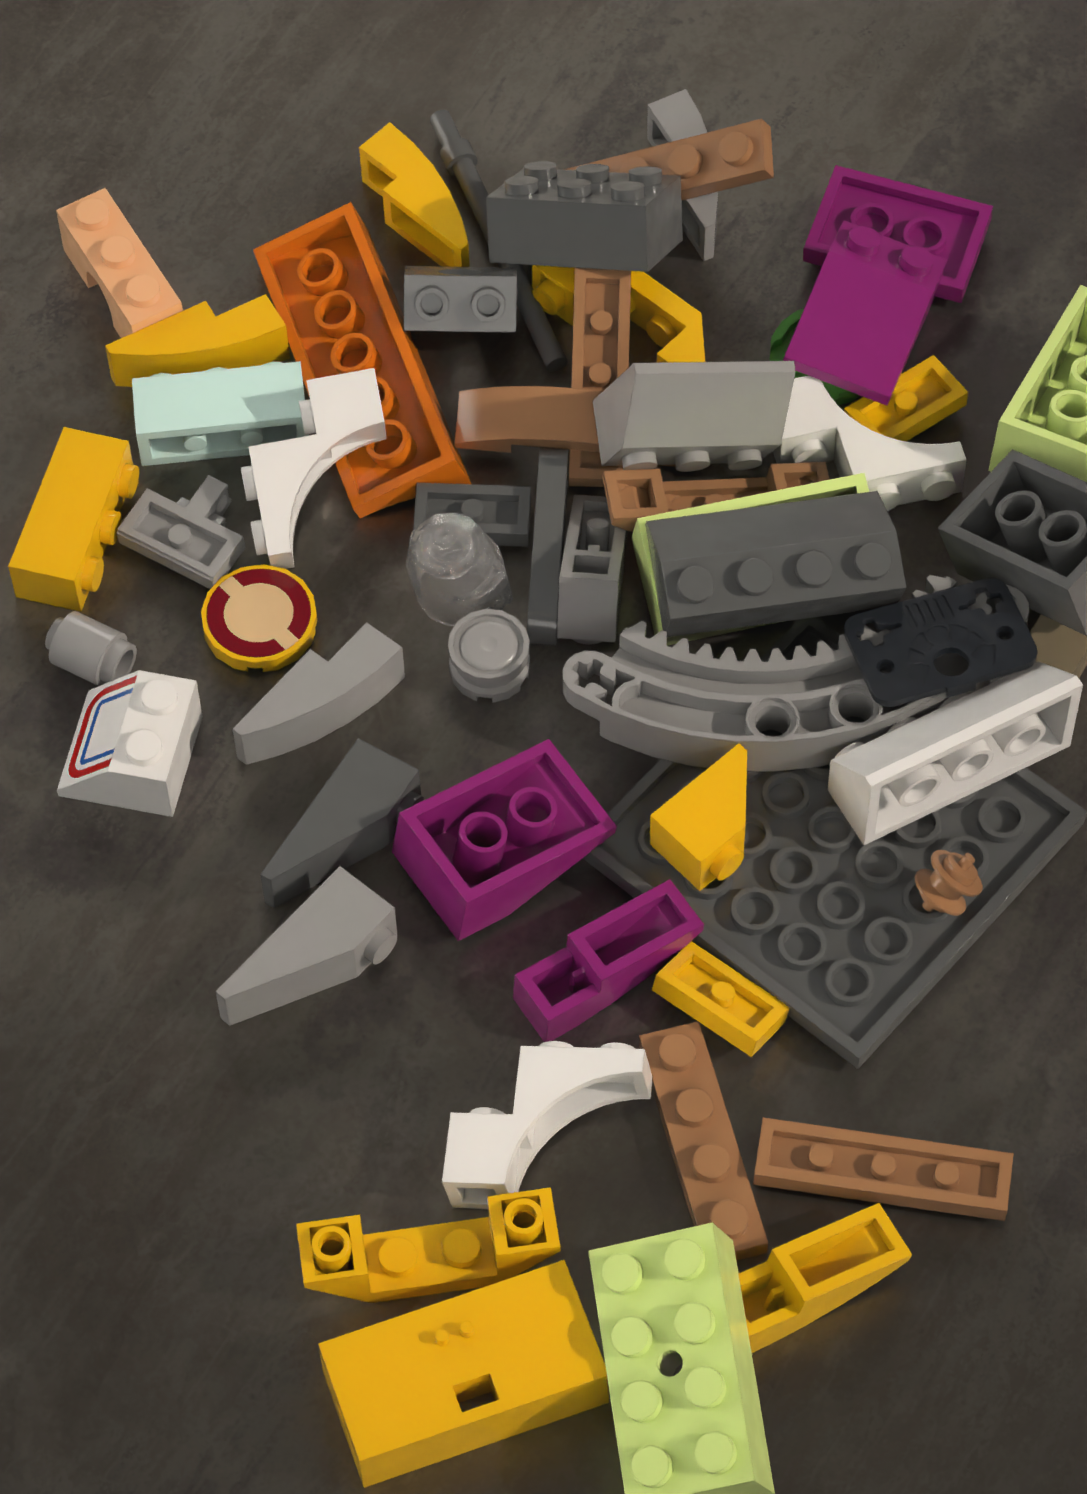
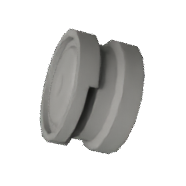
M494 609L470 612L457 621L449 634L448 640L449 672L453 684L463 695L477 701L478 697L492 698L494 703L509 699L521 691L520 686L525 678L529 679L530 640L525 626L515 616L502 610Z

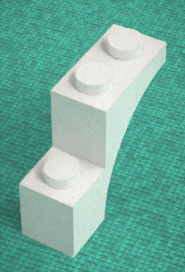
M374 368L306 380L310 399L299 401L305 435L316 434L248 447L251 466L241 467L242 479L247 501L258 499L261 520L251 521L252 534L257 556L268 554L271 566L285 569L295 567L293 557L295 525L306 496L321 475L335 462L352 451L387 439Z
M811 376L794 378L782 442L773 451L777 464L827 462L834 460L840 477L865 473L869 492L878 491L887 511L895 508L897 505L921 500L938 501L954 493L962 492L967 461L960 441L944 444L912 443L890 438L870 430L846 414L831 398L822 381Z
M547 1041L539 1046H521L513 1114H505L498 1109L489 1107L475 1108L469 1113H450L442 1183L452 1208L488 1209L487 1196L518 1192L529 1165L540 1149L552 1136L574 1119L599 1107L616 1102L650 1099L653 1076L645 1049H636L631 1045L618 1042L604 1044L601 1048L573 1047L561 1041Z

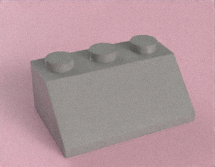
M794 361L633 363L593 400L601 465L623 466V470L654 469L657 465L675 464L676 470L682 472L701 470L715 463H728L730 470H748L760 466L762 459L778 448L782 442L796 373Z

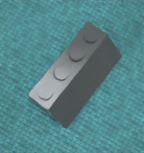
M878 491L646 521L645 524L662 629L667 632V637L872 610L898 603L907 588L897 531Z

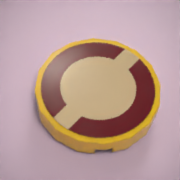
M265 564L240 567L221 577L207 592L201 609L204 637L211 651L222 662L233 669L248 672L247 667L254 669L263 668V672L276 671L297 661L312 645L316 633L317 614L314 595L303 579L285 568Z

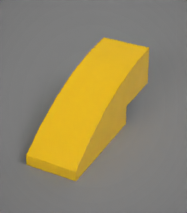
M389 122L359 147L362 182L383 197L385 224L441 267H470L467 235L462 217L450 190L434 165L420 149Z
M266 294L218 316H215L208 303L204 301L105 345L111 379L116 386L132 387V378L150 377L158 373L181 374L201 372L216 367L230 369L260 366L268 362H282L290 359L286 324Z
M880 1203L771 1250L766 1262L739 1273L752 1353L803 1328L843 1305L910 1260L912 1253Z

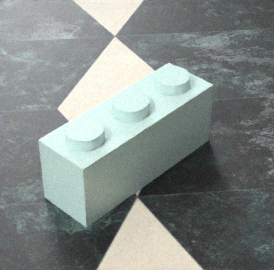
M301 361L289 363L268 362L260 366L230 369L216 367L201 372L181 374L158 373L150 377L132 378L135 429L142 466L250 455L249 446L309 436V434L305 435L299 406V401L305 400Z

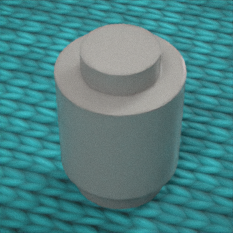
M77 611L69 613L65 618H57L51 625L45 640V647L49 649V661L51 664L97 686L128 675L132 670L137 654L136 646L127 641L126 634Z

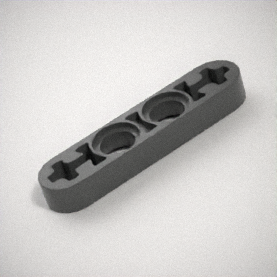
M540 448L527 621V634L530 644L557 645L559 576L564 553L569 449Z

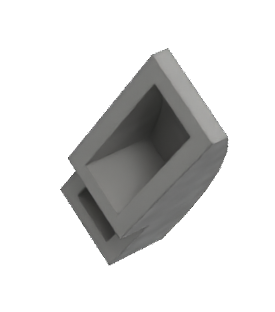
M687 89L648 104L647 139L652 147L707 133L702 116ZM718 192L682 200V229L703 261L714 257Z
M366 622L329 661L310 649L233 728L237 759L248 765L280 756L315 742L350 723L378 703L405 678L403 648Z

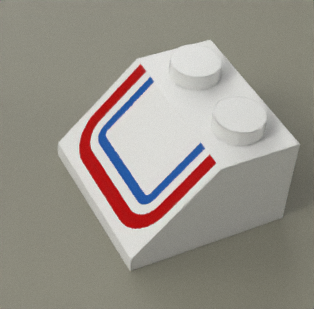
M138 670L88 690L57 788L58 796L173 817L203 717L197 681Z

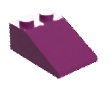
M843 220L822 265L783 361H794L795 371L887 406L930 310L947 259L931 254L922 247L910 246L881 235L870 227L858 226Z
M547 739L399 812L392 853L457 941H460L510 915L616 832L617 826L550 739Z

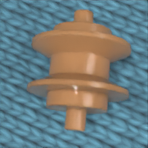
M936 850L931 855V864L935 871L920 869L915 874V883L924 900L922 906L926 911L932 912L936 910L954 916L961 915L966 910V901L963 895L975 897L982 892V882L973 865L975 858L971 854L965 853L962 856L954 852Z

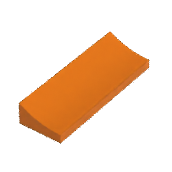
M351 202L253 249L275 309L286 324L288 343L295 361H301L303 382L308 395L309 391L306 380L370 368L375 369L387 439L360 447L335 462L351 506L358 517L361 519L386 507L416 498L417 482L472 484L457 448H454L455 441L410 331H404L403 313L373 239Z

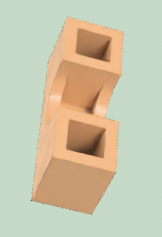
M106 188L56 210L65 253L88 288L97 284L101 288L111 312L113 327L121 338L183 311L182 302Z

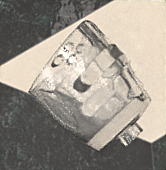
M455 512L435 514L421 523L416 530L412 531L406 567L417 602L430 619L448 626H455L458 620L470 612L482 609L503 610L506 604L511 603L513 596L501 552L493 539L470 517Z

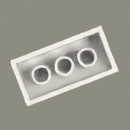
M1038 661L1026 670L994 678L988 686L969 695L962 693L951 696L937 710L918 719L914 717L905 718L894 724L886 734L868 743L855 742L843 748L830 761L828 792L862 844L866 845L1070 747L1083 684L1077 675Z

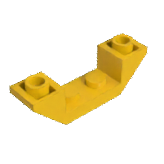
M532 265L533 297L540 303L546 313L550 315L557 314L573 326L575 268ZM631 271L630 320L647 331L649 337L657 345L663 347L657 353V363L706 362L701 312L645 272Z
M551 1187L487 1196L489 1217L364 1235L362 1233L360 1215L296 1223L304 1288L369 1303H377L481 1288L512 1278L561 1251Z

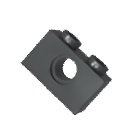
M405 267L404 331L516 332L517 268Z

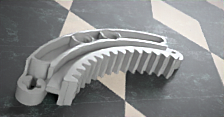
M929 575L926 579L925 592L916 589L912 593V598L956 587L957 581L948 576L944 578ZM1006 585L1027 625L1029 616V602L1027 598L1017 588ZM983 592L976 598V603L968 606V608L972 610L982 608L986 615H991L995 613L996 604L1002 601L1000 598L989 599L986 593ZM640 621L632 627H626L620 634L619 649L612 658L597 651H582L571 656L563 667V694L566 701L574 708L600 721L601 737L652 757L709 768L738 743L747 750V771L774 772L830 765V761L846 746L855 742L868 743L886 734L897 722L908 717L918 719L937 710L948 699L946 692L893 707L881 706L876 703L868 690L844 634L839 635L838 650L835 651L824 641H819L817 643L816 656L810 657L804 648L799 645L795 646L792 660H786L779 648H773L768 661L762 662L756 649H750L744 661H737L734 650L731 647H727L721 657L717 659L713 658L710 644L704 643L696 654L689 653V643L686 638H682L673 647L666 646L667 632L663 630L649 639L646 637L647 623ZM864 625V634L858 636V639L860 641L870 640L874 646H880L883 644V636L892 632V630L877 629L876 633ZM1007 637L1000 638L1003 640H1009V638ZM944 653L934 661V667L937 671L947 676H958L964 673L969 666L964 657L955 653ZM886 670L881 671V673H890ZM593 674L600 676V685L591 682L585 688L579 686V677L588 680ZM993 679L976 683V690L966 693L969 695L988 686ZM607 693L613 696L612 706L607 704ZM858 717L863 719L864 722L852 723L845 720V718ZM774 730L782 733V735L771 737L761 732Z

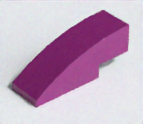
M669 879L569 933L565 948L515 974L513 999L544 1042L553 1041L611 1005L648 978L703 931L704 923Z

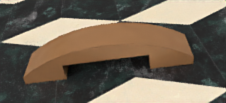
M503 386L459 391L454 448L511 453L512 445L600 452L593 400L603 391L551 386ZM675 464L662 465V466H674V467H676Z
M826 462L771 464L767 476L757 478L662 481L660 469L604 471L602 476L611 524L631 532L634 531L637 518L830 480Z

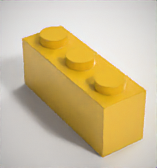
M63 427L8 565L17 598L81 612L89 591L96 592L103 576L104 562L102 557L107 544L114 545L118 539L116 532L122 522L121 507L125 498H133L138 486L139 467L133 465L129 441Z

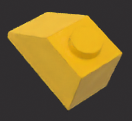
M739 743L650 815V845L699 891L715 878L719 881L728 878L737 870L744 859L747 750Z

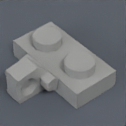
M210 475L207 476L191 500L181 497L177 503L147 488L116 532L120 544L209 589L221 577L228 574L246 548L243 536L226 528V518L222 517L232 502L227 490L228 484Z

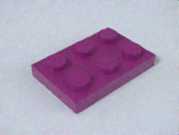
M835 165L805 242L803 261L822 266L843 220L858 226L870 227L881 235L910 246L922 247L931 254L947 259L935 296L962 303L991 222L993 206Z

